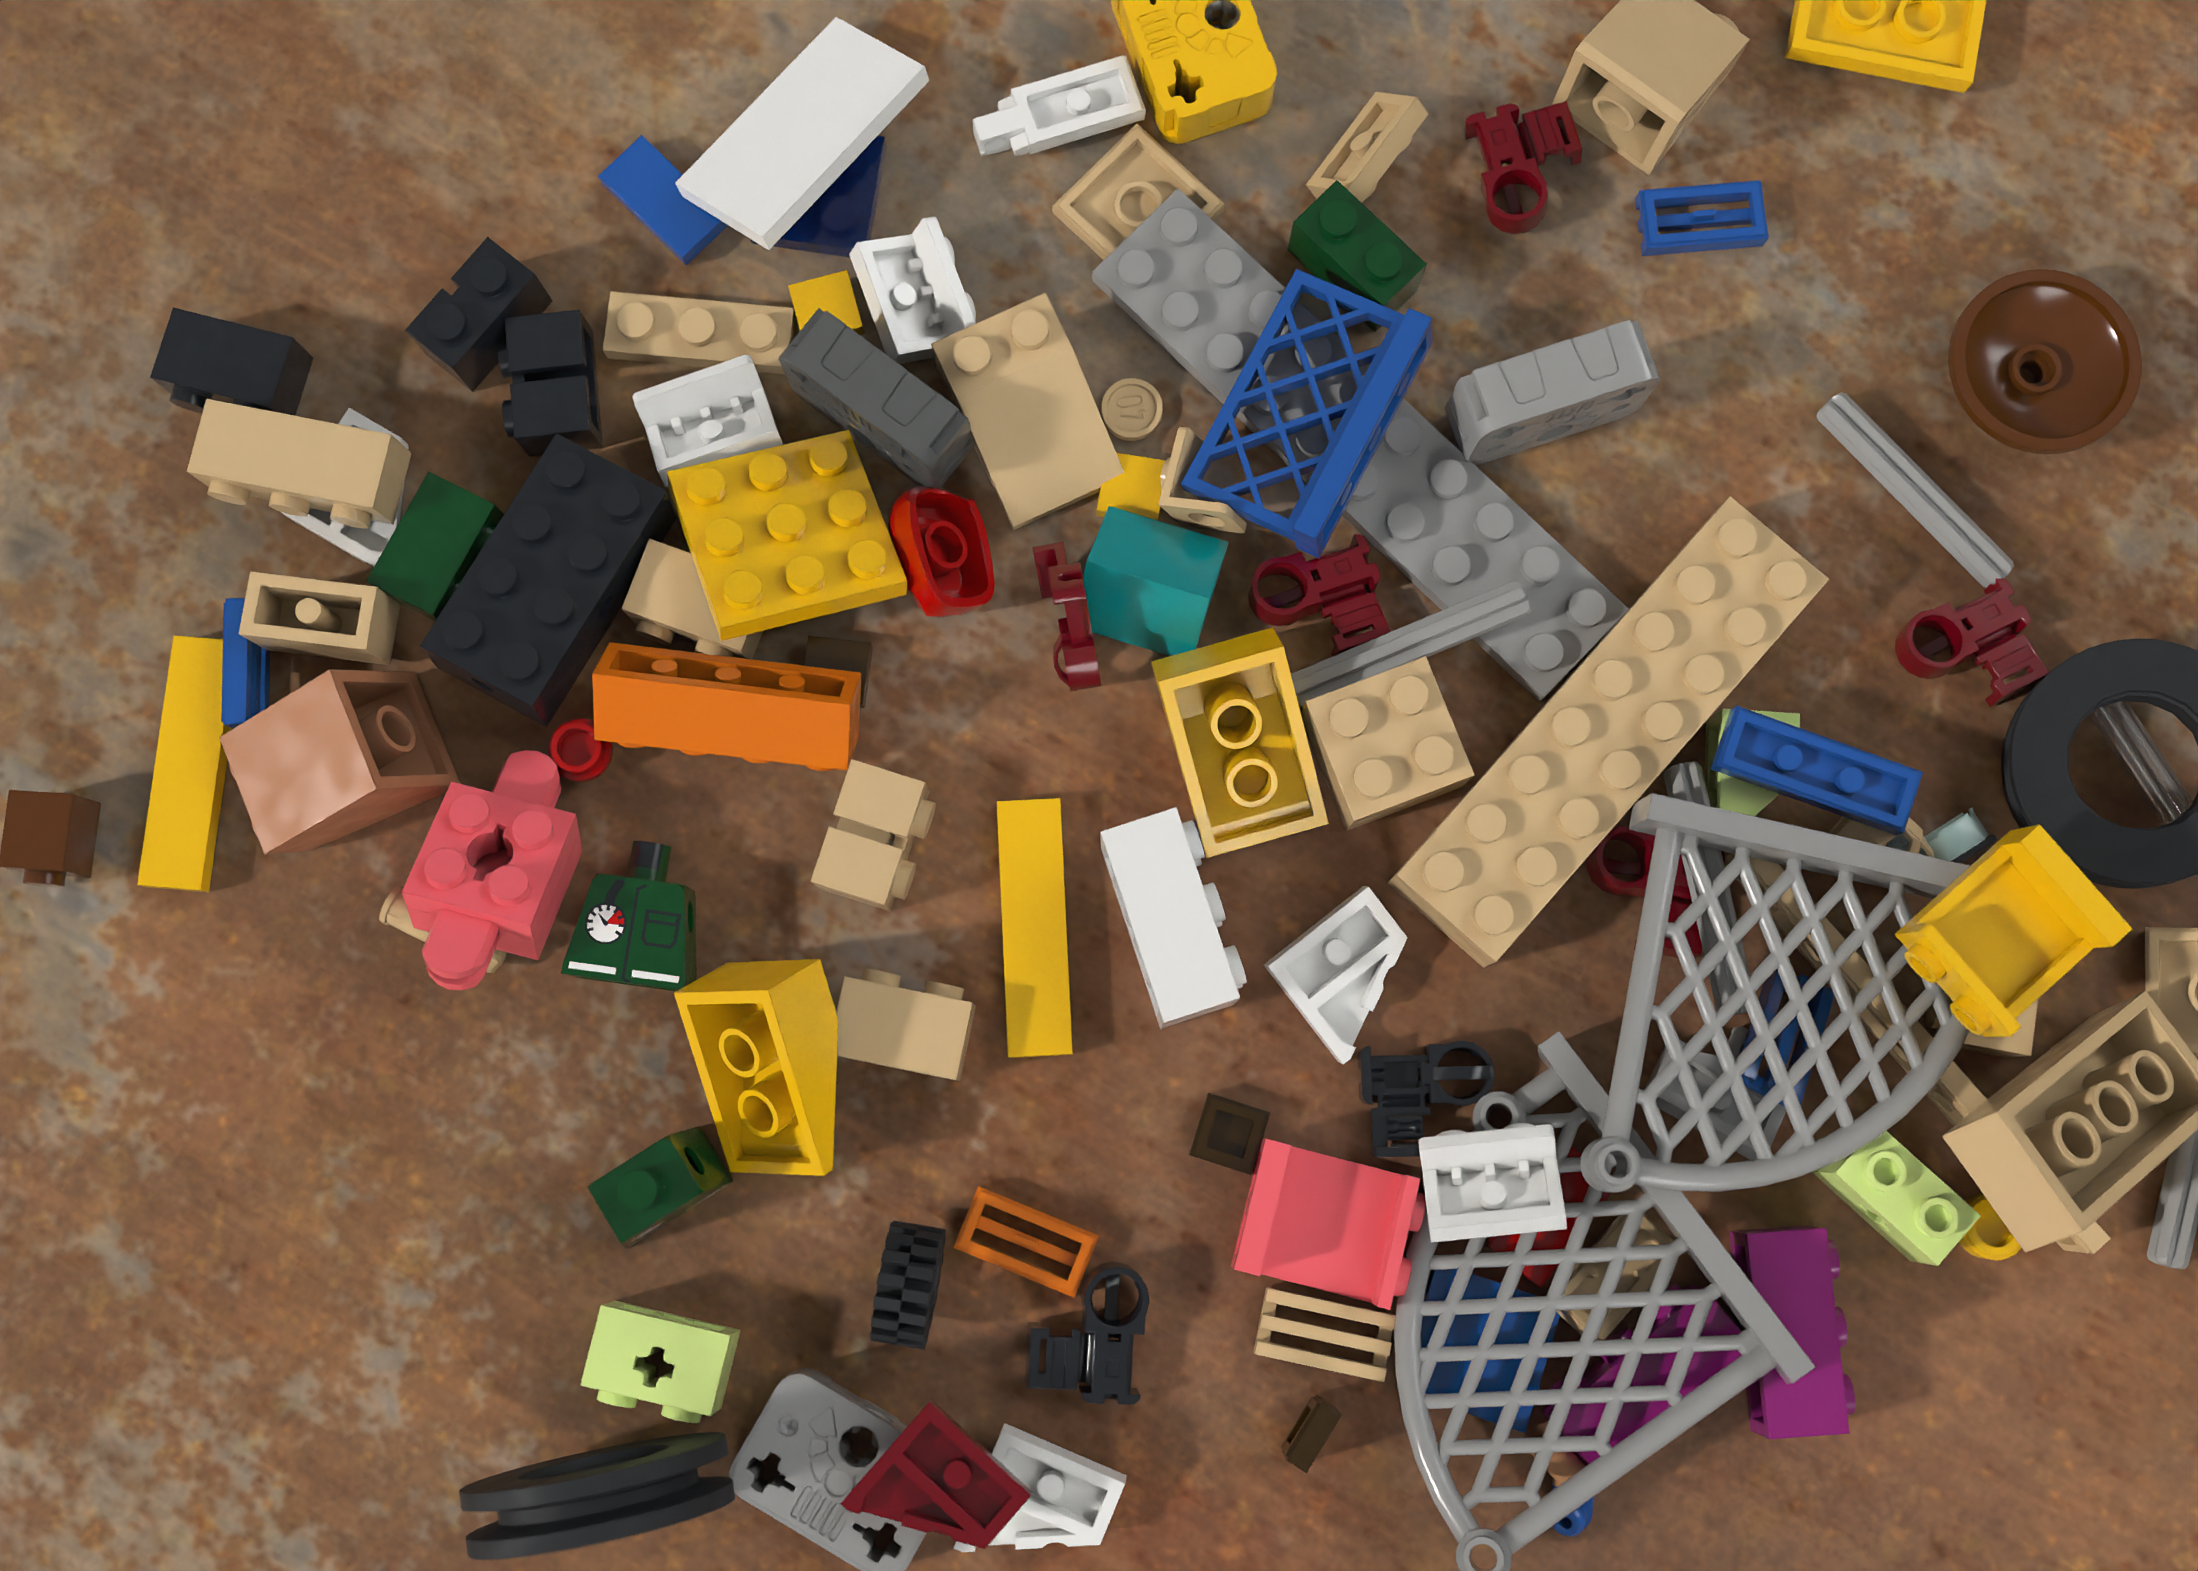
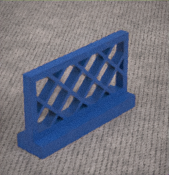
M1296 269L1181 482L1182 489L1203 500L1227 504L1239 516L1295 541L1297 549L1319 559L1432 345V317L1411 308L1403 315ZM1304 292L1327 302L1332 318L1298 330L1292 312ZM1338 307L1349 313L1340 315ZM1368 320L1389 329L1380 346L1355 355L1345 328ZM1287 323L1290 333L1280 336ZM1337 331L1346 358L1312 369L1303 343ZM1295 346L1304 372L1269 384L1263 367L1269 354ZM1370 364L1364 377H1362L1359 367ZM1351 370L1357 386L1352 400L1325 408L1316 382ZM1257 377H1259L1262 386L1251 390ZM1309 385L1318 411L1283 423L1274 396ZM1266 399L1275 426L1240 438L1234 421L1239 410L1244 406ZM1342 417L1334 432L1330 421ZM1323 424L1329 442L1324 453L1296 463L1287 436ZM1230 429L1233 440L1222 444ZM1280 438L1289 466L1254 478L1245 450ZM1238 453L1247 479L1246 481L1221 489L1203 480L1212 461ZM1313 472L1305 487L1301 475ZM1294 478L1300 498L1289 519L1265 509L1258 490ZM1251 493L1254 503L1239 496Z

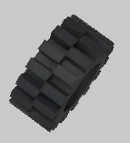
M895 1220L891 1222L886 1237L885 1249H883L881 1269L877 1278L878 1285L873 1302L874 1311L871 1317V1341L925 1349L940 1282V1271L945 1246V1229Z

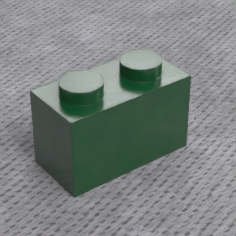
M1338 180L1320 195L1292 225L1287 251L1315 277L1394 311L1401 308L1417 292L1427 263ZM1369 320L1364 322L1374 332L1381 327V325Z
M428 471L366 582L371 586L378 587L398 603L436 621L504 514L495 504Z

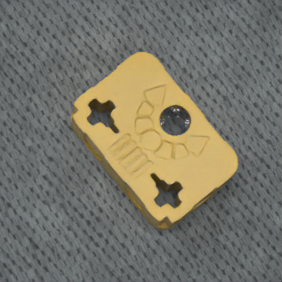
M1111 0L1114 16L1156 126L1165 140L1174 144L1187 143L1258 119L1270 110L1274 96L1277 69L1271 51H1268L1259 28L1258 18L1251 0H1153V5L1149 0ZM1222 24L1224 28H1229V29H1222V30H1221L1218 26H1213V25ZM1176 87L1179 91L1180 96H1175Z

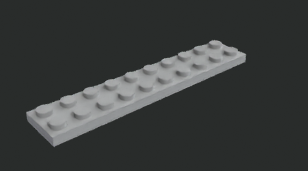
M1179 188L1092 271V281L1222 404L1226 401L1286 289ZM1298 300L1292 312L1297 329L1320 323L1321 321ZM1287 323L1280 336L1290 333ZM1334 333L1303 343L1312 369L1346 358L1341 341ZM1295 346L1269 354L1263 366L1269 384L1304 372ZM1368 365L1359 367L1362 377H1364L1368 370ZM1351 370L1316 382L1325 408L1352 400L1357 390ZM1257 377L1251 390L1262 386L1259 377ZM1309 385L1274 396L1283 423L1318 411ZM1403 398L1342 517L1441 610L1508 582L1519 581L1530 602L1531 612L1529 615L1475 637L1473 640L1539 702L1615 625L1629 608L1471 461L1466 462L1464 454ZM1266 399L1242 407L1236 416L1253 433L1275 426ZM1342 417L1330 421L1334 432ZM1323 424L1287 436L1296 463L1322 455L1329 443ZM1280 438L1265 443L1289 466ZM1313 472L1301 475L1302 479L1308 483Z

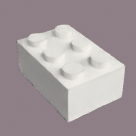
M1177 807L1101 831V851L1160 1029L1234 1005L1240 999L1238 988H1242L1243 984L1247 983V979L1235 945L1224 948L1217 927L1222 926V921L1226 920L1225 913L1214 882L1202 885L1197 866L1202 865L1201 858H1204L1205 855L1193 820L1182 823Z

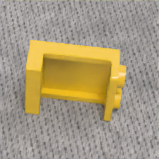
M2039 824L2010 830L1894 935L1908 949L1904 956L1912 969L1930 983L1937 982L1952 999L1953 1003L1950 1005V1009L1965 1028L1976 1035H1983L1984 1037H2011L2021 1028L2016 1018L2093 948L2113 947L2132 928Z

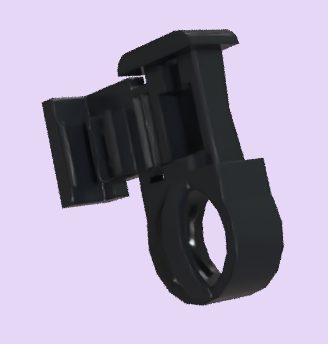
M1462 1040L1447 1044L1425 1045V1055L1371 1056L1370 1046L1360 1049L1358 1052V1068L1361 1070V1082L1359 1083L1360 1100L1367 1105H1373L1372 1095H1377L1378 1100L1377 1108H1371L1372 1157H1419V1143L1390 1144V1147H1388V1140H1419L1423 1138L1422 1115H1430V1107H1425V1094L1427 1096V1104L1446 1103L1455 1106L1477 1103L1483 1096L1488 1094L1493 1086L1495 1070L1492 1059L1487 1052L1473 1042ZM1460 1050L1468 1052L1474 1057L1476 1056L1481 1066L1438 1067V1063L1448 1052ZM1419 1068H1420V1073H1421V1079H1420V1080H1419ZM1482 1079V1084L1478 1090H1475L1470 1095L1456 1097L1447 1094L1440 1086L1438 1080Z
M1119 1262L1102 1263L1091 1270L1084 1279L1080 1293L1083 1306L1082 1328L1085 1333H1080V1328H1071V1336L1049 1335V1327H1040L1038 1322H1028L1025 1373L1027 1388L1077 1390V1384L1085 1382L1089 1383V1386L1078 1387L1083 1399L1087 1403L1103 1404L1105 1399H1115L1118 1404L1132 1405L1140 1400L1141 1394L1138 1389L1131 1388L1134 1334L1145 1335V1317L1150 1302L1148 1288L1141 1276L1127 1264ZM1120 1274H1123L1134 1280L1139 1296L1133 1311L1123 1319L1118 1320ZM1106 1277L1105 1319H1102L1093 1307L1092 1296L1097 1284ZM1108 1338H1118V1340H1108ZM1041 1339H1046L1044 1372H1039Z

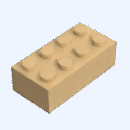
M2145 990L2090 1016L1942 1137L2024 1252H2028L2086 1230L2198 1130V1059Z

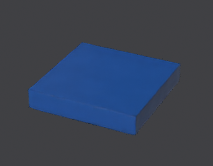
M1458 1269L1431 1270L1424 1301L1446 1300ZM1472 1274L1462 1300L1496 1298L1501 1283ZM1515 1289L1513 1297L1537 1296L1519 1289ZM1540 1311L1506 1313L1494 1345L1528 1343ZM1557 1312L1545 1343L1553 1341L1560 1318ZM1490 1313L1455 1315L1443 1347L1478 1345ZM1422 1316L1421 1348L1428 1346L1439 1316ZM1547 1358L1538 1359L1527 1390H1538ZM1522 1359L1488 1360L1475 1392L1510 1391ZM1471 1361L1437 1362L1427 1386L1426 1394L1459 1393ZM1533 1405L1520 1406L1512 1429L1523 1433L1526 1432ZM1503 1407L1469 1408L1467 1414L1497 1423Z

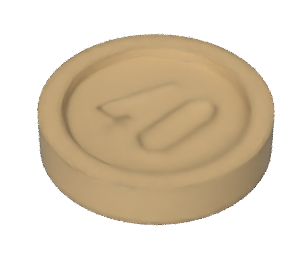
M1137 378L1120 380L1110 386L1103 396L1101 403L1102 420L1107 430L1119 439L1125 441L1145 439L1155 432L1162 419L1163 404L1160 394L1150 383Z

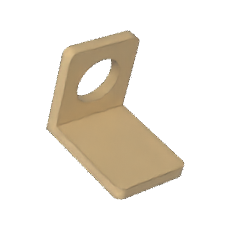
M1179 427L1171 457L1164 462L1160 478L1162 492L1158 505L1181 526L1245 533L1247 523L1227 504L1197 500V496L1182 489L1181 482L1203 441L1189 427Z

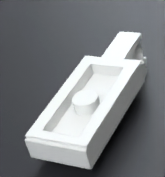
M1122 55L1011 89V96L998 101L999 111L973 119V134L981 156L1007 151L1011 148L1015 156L1024 155L1028 152L1033 154L1145 120L1146 109L1127 56Z

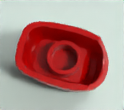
M929 486L913 487L902 493L890 509L888 528L907 579V588L913 595L918 607L926 616L943 618L967 614L989 602L993 596L995 586L993 563L986 529L974 499H968L949 491Z

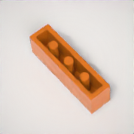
M609 642L592 673L594 740L616 742L627 748L649 746L680 750L692 756L714 754L739 757L752 763H768L772 761L805 765L816 771H829L833 769L848 771L859 739L860 672Z

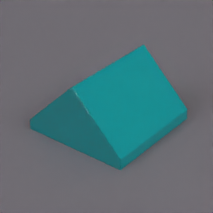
M1109 506L1088 556L1083 575L1092 633L1168 656L1196 649L1229 542Z

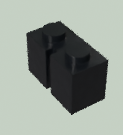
M489 237L482 242L451 277V280L458 289L450 295L442 288L405 329L408 335L429 358L472 392L499 363L498 341L506 340L504 318L542 314L553 301L537 276Z
M173 307L150 378L171 394L169 399L171 403L193 412L202 413L206 399L295 416L314 358L293 337Z
M570 310L504 318L506 340L498 341L497 352L503 377L512 378V383L510 384L511 399L503 400L502 403L503 422L508 437H514L529 456L543 455L556 433L587 450L603 448L594 336L592 328L581 311Z

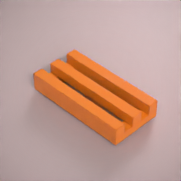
M978 1186L953 1248L1075 1298L1099 1235ZM985 1204L1082 1243L1078 1254L981 1215ZM978 1228L1072 1267L1068 1279L972 1240L975 1229Z

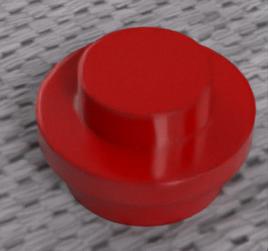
M583 718L572 719L560 725L552 734L548 744V756L556 763L558 773L562 777L574 782H587L596 779L606 771L612 760L613 744L608 741L594 740V721Z

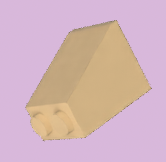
M1620 0L1576 48L1552 105L1567 101L1575 123L1650 175L1733 69L1750 39L1740 33L1735 23L1728 17L1717 13L1713 14L1695 0Z

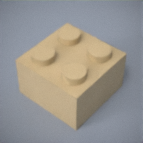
M1426 656L1305 702L1301 711L1304 728L1346 831L1461 788L1475 775Z

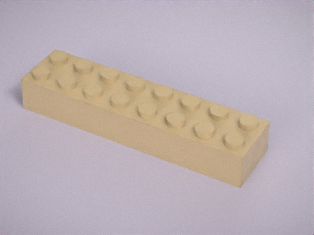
M1730 496L1701 526L1387 884L1483 968L1497 962L1821 590L1829 578Z

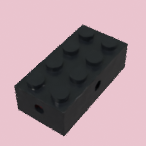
M556 433L422 641L420 647L441 671L547 727L624 604L648 540L652 539L662 543L675 522L676 515L667 491Z

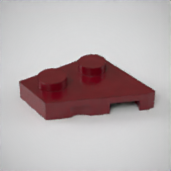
M931 1399L840 1504L850 1512L861 1514V1512L901 1522V1526L925 1533L937 1532L951 1536L954 1541L986 1549L1031 1497L1032 1491Z

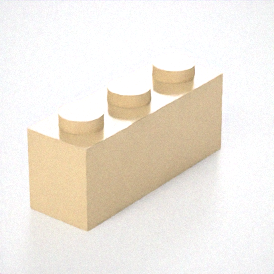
M206 399L187 472L209 487L207 492L209 496L221 501L246 505L248 497L269 500V507L286 514L307 517L311 508L331 512L330 519L338 523L367 529L371 520L394 524L411 452L391 434Z

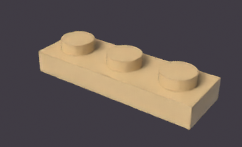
M610 291L603 352L608 359L707 368L743 355H750L757 372L785 375L779 361V356L794 339L797 318L794 308Z

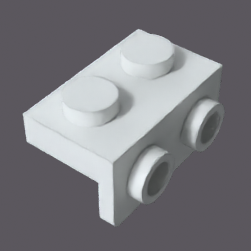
M936 217L923 218L912 234L857 242L850 252L852 264L885 353L897 363L901 364L934 358L931 343L976 324L973 300L967 292H964L955 268L953 247L950 241L943 236Z
M743 355L638 391L632 396L636 410L645 427L657 471L665 487H668L667 471L783 445L767 395L750 355Z
M1515 1123L1499 1130L1470 1133L1461 1130H1449L1433 1137L1419 1139V1152L1431 1242L1567 1229L1556 1158L1555 1135L1552 1125L1534 1126L1528 1123Z

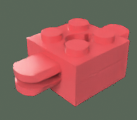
M523 750L510 754L503 763L491 792L451 781L402 890L413 928L430 932L422 949L429 976L436 984L448 990L462 991L476 987L485 976L495 949L539 960L583 852L576 814L555 808L562 792L557 765L549 756L539 751Z

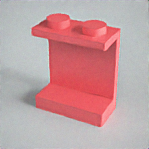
M1262 1139L1231 1267L1234 1270L1257 1276L1262 1274L1370 1302L1377 1307L1390 1310L1393 1296L1405 1295L1410 1278L1412 1262L1408 1258L1403 1257L1408 1231L1419 1232L1425 1213V1194L1418 1192L1420 1178L1308 1151L1269 1139Z

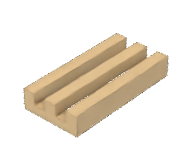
M1266 1287L1253 1352L1260 1356L1385 1382L1387 1371L1385 1367L1387 1356L1390 1355L1392 1345L1390 1340L1392 1330L1395 1329L1396 1315ZM1279 1304L1377 1325L1376 1338L1275 1317L1276 1306ZM1277 1331L1373 1352L1372 1361L1370 1364L1270 1342L1271 1332Z

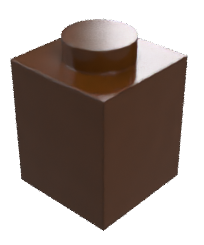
M9 790L0 851V867L23 872V884L35 886L65 887L66 876L91 878L101 803L75 794Z

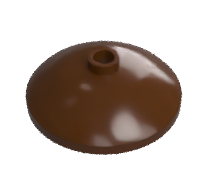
M2037 269L2017 272L1993 282L1966 306L1959 316L1951 335L1948 350V366L1951 383L1957 399L1972 421L1985 433L2011 448L2024 452L2061 454L2075 451L2094 443L2109 433L2126 416L2137 396L2140 386L2142 357L2133 325L2126 313L2109 294L2092 282L2079 276L2057 270ZM2020 368L2028 369L2033 373L2035 378L2034 384L2026 382L2021 377Z

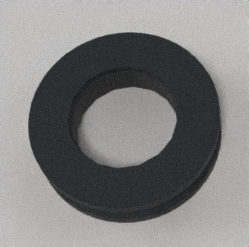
M2125 639L2103 643L2070 657L2053 669L2026 695L2015 711L2006 732L2001 758L2002 783L2007 803L2019 828L2040 824L2083 874L2096 884L2129 889L2152 888L2168 885L2197 875L2198 792L2191 807L2171 823L2153 829L2122 827L2098 816L2078 796L2068 768L2069 745L2080 722L2095 709L2119 701L2145 702L2173 713L2193 733L2198 745V651L2188 646L2157 639Z
M721 1432L692 1433L621 1444L531 1464L470 1483L459 1490L461 1510L466 1512L497 1511L498 1520L480 1527L466 1536L468 1557L475 1560H497L575 1549L650 1532L718 1510L735 1500L733 1479L722 1476L698 1477L697 1468L721 1459L728 1454L726 1434Z

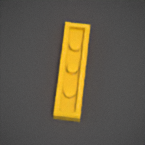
M173 635L137 883L139 886L209 892L228 761L219 737L232 730V728L221 722L223 639Z
M1060 798L997 801L1008 1058L1073 1055Z

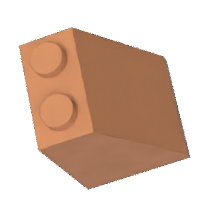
M328 670L219 737L229 762L230 771L237 782L252 821L253 831L259 839L264 854L313 850L447 792L451 781L460 784L416 672Z

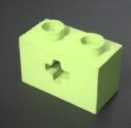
M1887 1131L1871 1143L1840 1161L1812 1172L1911 1262L1938 1266L1981 1217L1979 1213Z
M615 1300L602 1304L598 1313L580 1386L599 1390L597 1400L606 1404L635 1408L638 1399L663 1405L661 1415L682 1422L700 1423L702 1414L711 1416L722 1408L741 1330ZM664 1349V1361L675 1366L673 1371L657 1379L655 1378L657 1373L656 1366L646 1363V1359L648 1356Z

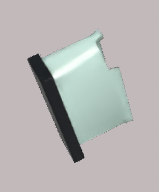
M1973 808L1968 809L1969 815L1962 812L1924 836L1934 852V858L1956 863L1965 861L1996 841L1997 838L1994 834H1988L1974 813Z

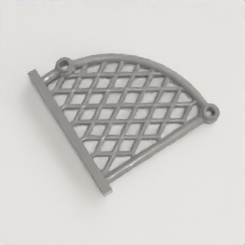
M1654 793L1633 804L1629 830L1655 835L1602 1138L1592 1141L1584 1149L1581 1156V1171L1587 1183L1602 1192H1621L1629 1189L1634 1184L1675 1191L1710 1192L1762 1187L1798 1178L1838 1162L1874 1141L1906 1116L1935 1086L1960 1051L1970 1031L1953 1015L1944 995V990L1937 982L1930 983L1922 977L1925 990L1904 1011L1892 979L1908 963L1904 956L1908 949L1902 945L1885 964L1873 932L1892 911L1895 913L1900 928L1913 918L1904 898V892L1934 899L1970 866ZM1698 845L1735 854V858L1712 882L1699 853ZM1685 855L1700 895L1674 923L1668 922L1679 856ZM1750 857L1787 865L1786 870L1764 893H1762L1749 861ZM1801 869L1838 877L1837 882L1815 906L1801 874ZM1739 875L1751 907L1730 929L1718 897ZM1853 881L1889 889V893L1867 917L1853 887ZM1791 887L1803 919L1781 940L1769 909ZM1842 899L1855 930L1833 952L1821 920ZM1707 910L1719 942L1697 964L1685 932ZM1758 922L1770 954L1749 976L1736 944ZM1810 934L1822 966L1800 987L1788 956ZM1666 936L1671 938L1686 977L1657 1006L1653 1005ZM1862 946L1874 977L1852 999L1840 967ZM1725 957L1738 989L1715 1011L1703 980ZM1777 969L1789 1001L1767 1023L1755 992ZM1829 981L1841 1013L1820 1035L1807 1003ZM1692 993L1704 1025L1682 1048L1670 1015ZM1881 993L1893 1025L1872 1047L1859 1015ZM1744 1005L1756 1037L1734 1059L1722 1027ZM1932 1005L1941 1026L1932 1042L1922 1054L1911 1027ZM1796 1016L1809 1048L1787 1071L1774 1039ZM1652 1019L1656 1020L1671 1061L1642 1090L1638 1088L1650 1020ZM1848 1028L1861 1060L1839 1083L1826 1051ZM1711 1040L1723 1073L1701 1096L1689 1063ZM1900 1040L1911 1070L1890 1091L1879 1062ZM1763 1052L1776 1084L1753 1107L1741 1075ZM1815 1064L1828 1096L1806 1119L1793 1087ZM1678 1076L1690 1109L1668 1132L1655 1100ZM1867 1076L1878 1102L1854 1120L1846 1098ZM1730 1088L1742 1121L1720 1144L1708 1111ZM1783 1101L1795 1133L1775 1155H1772L1761 1127V1122ZM1636 1104H1641L1656 1142L1657 1152L1655 1160L1641 1158L1636 1148L1629 1142ZM1835 1112L1841 1128L1815 1141L1813 1135ZM1697 1124L1709 1155L1707 1160L1703 1164L1671 1162L1672 1150ZM1749 1137L1758 1159L1725 1163ZM1609 1153L1615 1158L1617 1163L1616 1171L1612 1176L1605 1169V1159Z
M1558 1031L1538 1046L1539 1057L1548 1069L1512 1095L1498 1091L1483 1096L1477 1102L1473 1111L1475 1129L1472 1132L1499 1130L1492 1128L1487 1123L1489 1115L1495 1110H1505L1511 1114L1512 1120L1509 1125L1515 1123H1528L1534 1126L1549 1124L1553 1128H1562L1556 1143V1158L1560 1176L1561 1173L1582 1172L1580 1166L1581 1157L1567 1158L1579 1125L1585 1120L1590 1123L1596 1133L1602 1138L1609 1096ZM1563 1090L1578 1107L1571 1113L1529 1115ZM1632 1127L1629 1142L1636 1148L1641 1158L1655 1160L1656 1157ZM1609 1153L1605 1159V1169L1610 1175L1612 1168L1617 1163L1615 1158ZM1589 1185L1583 1202L1564 1203L1566 1218L1577 1217L1565 1249L1531 1250L1538 1233L1531 1232L1521 1233L1515 1250L1510 1252L1480 1253L1486 1237L1469 1239L1464 1254L1434 1255L1438 1242H1431L1427 1207L1425 1208L1420 1230L1413 1233L1406 1253V1258L1412 1262L1408 1286L1405 1295L1397 1297L1394 1330L1396 1380L1403 1421L1415 1461L1434 1504L1458 1542L1456 1562L1459 1571H1509L1512 1564V1555L1773 1368L1776 1369L1786 1384L1794 1383L1815 1368L1811 1360L1682 1191L1637 1185L1643 1193L1638 1199L1600 1201L1603 1192ZM1651 1207L1655 1209L1677 1238L1670 1244L1632 1246L1644 1214ZM1628 1215L1615 1247L1581 1248L1594 1216ZM1684 1252L1690 1255L1711 1283L1704 1289L1666 1291L1677 1260ZM1661 1259L1650 1291L1615 1293L1626 1261ZM1610 1262L1598 1294L1563 1295L1575 1263ZM1559 1264L1547 1296L1513 1297L1524 1266ZM1508 1267L1496 1298L1462 1300L1474 1268ZM1458 1269L1446 1300L1424 1301L1430 1270ZM1720 1296L1745 1328L1739 1335L1700 1336L1712 1303ZM1695 1305L1683 1337L1648 1338L1660 1306ZM1643 1307L1631 1339L1597 1340L1608 1308ZM1592 1309L1580 1341L1545 1343L1557 1310ZM1540 1311L1528 1343L1494 1345L1506 1313ZM1490 1313L1478 1345L1443 1347L1455 1315ZM1422 1316H1439L1428 1346L1421 1348ZM1738 1350L1742 1355L1684 1397L1680 1394L1679 1391L1694 1352ZM1677 1353L1665 1385L1630 1386L1642 1354ZM1625 1355L1613 1387L1578 1388L1590 1356ZM1573 1357L1561 1389L1527 1390L1539 1358ZM1522 1359L1510 1391L1475 1392L1488 1360ZM1471 1361L1459 1393L1426 1394L1427 1386L1437 1362ZM1668 1401L1671 1405L1669 1408L1614 1447L1609 1444L1624 1402ZM1607 1403L1594 1436L1559 1437L1572 1404ZM1555 1405L1543 1437L1508 1438L1520 1406ZM1503 1407L1491 1439L1457 1440L1469 1408ZM1453 1408L1438 1444L1428 1409ZM1597 1451L1600 1457L1541 1498L1538 1491L1553 1452ZM1536 1453L1524 1486L1489 1487L1502 1454ZM1485 1455L1472 1489L1461 1496L1447 1467L1450 1456ZM1526 1501L1529 1505L1526 1510L1496 1531L1490 1528H1480L1470 1511L1479 1503ZM1478 1544H1486L1492 1547L1497 1555L1496 1565L1487 1570L1477 1567L1472 1560L1473 1547Z

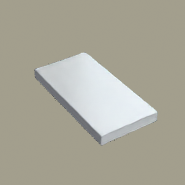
M835 17L675 184L682 197L767 250H770L929 82L925 66Z

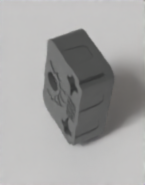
M818 308L779 356V361L787 381L799 397L844 431L849 430L853 438L919 487L929 486L941 489L974 447L970 433V422L967 417L959 412V409L828 311L824 312Z

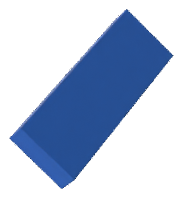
M1737 705L1730 709L1711 766V770L1896 836L1905 831L1923 772Z

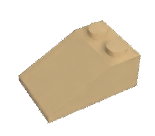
M1046 293L931 343L937 371L953 404L970 422V433L974 449L1013 531L1100 492L1101 484L1124 473L1074 350Z

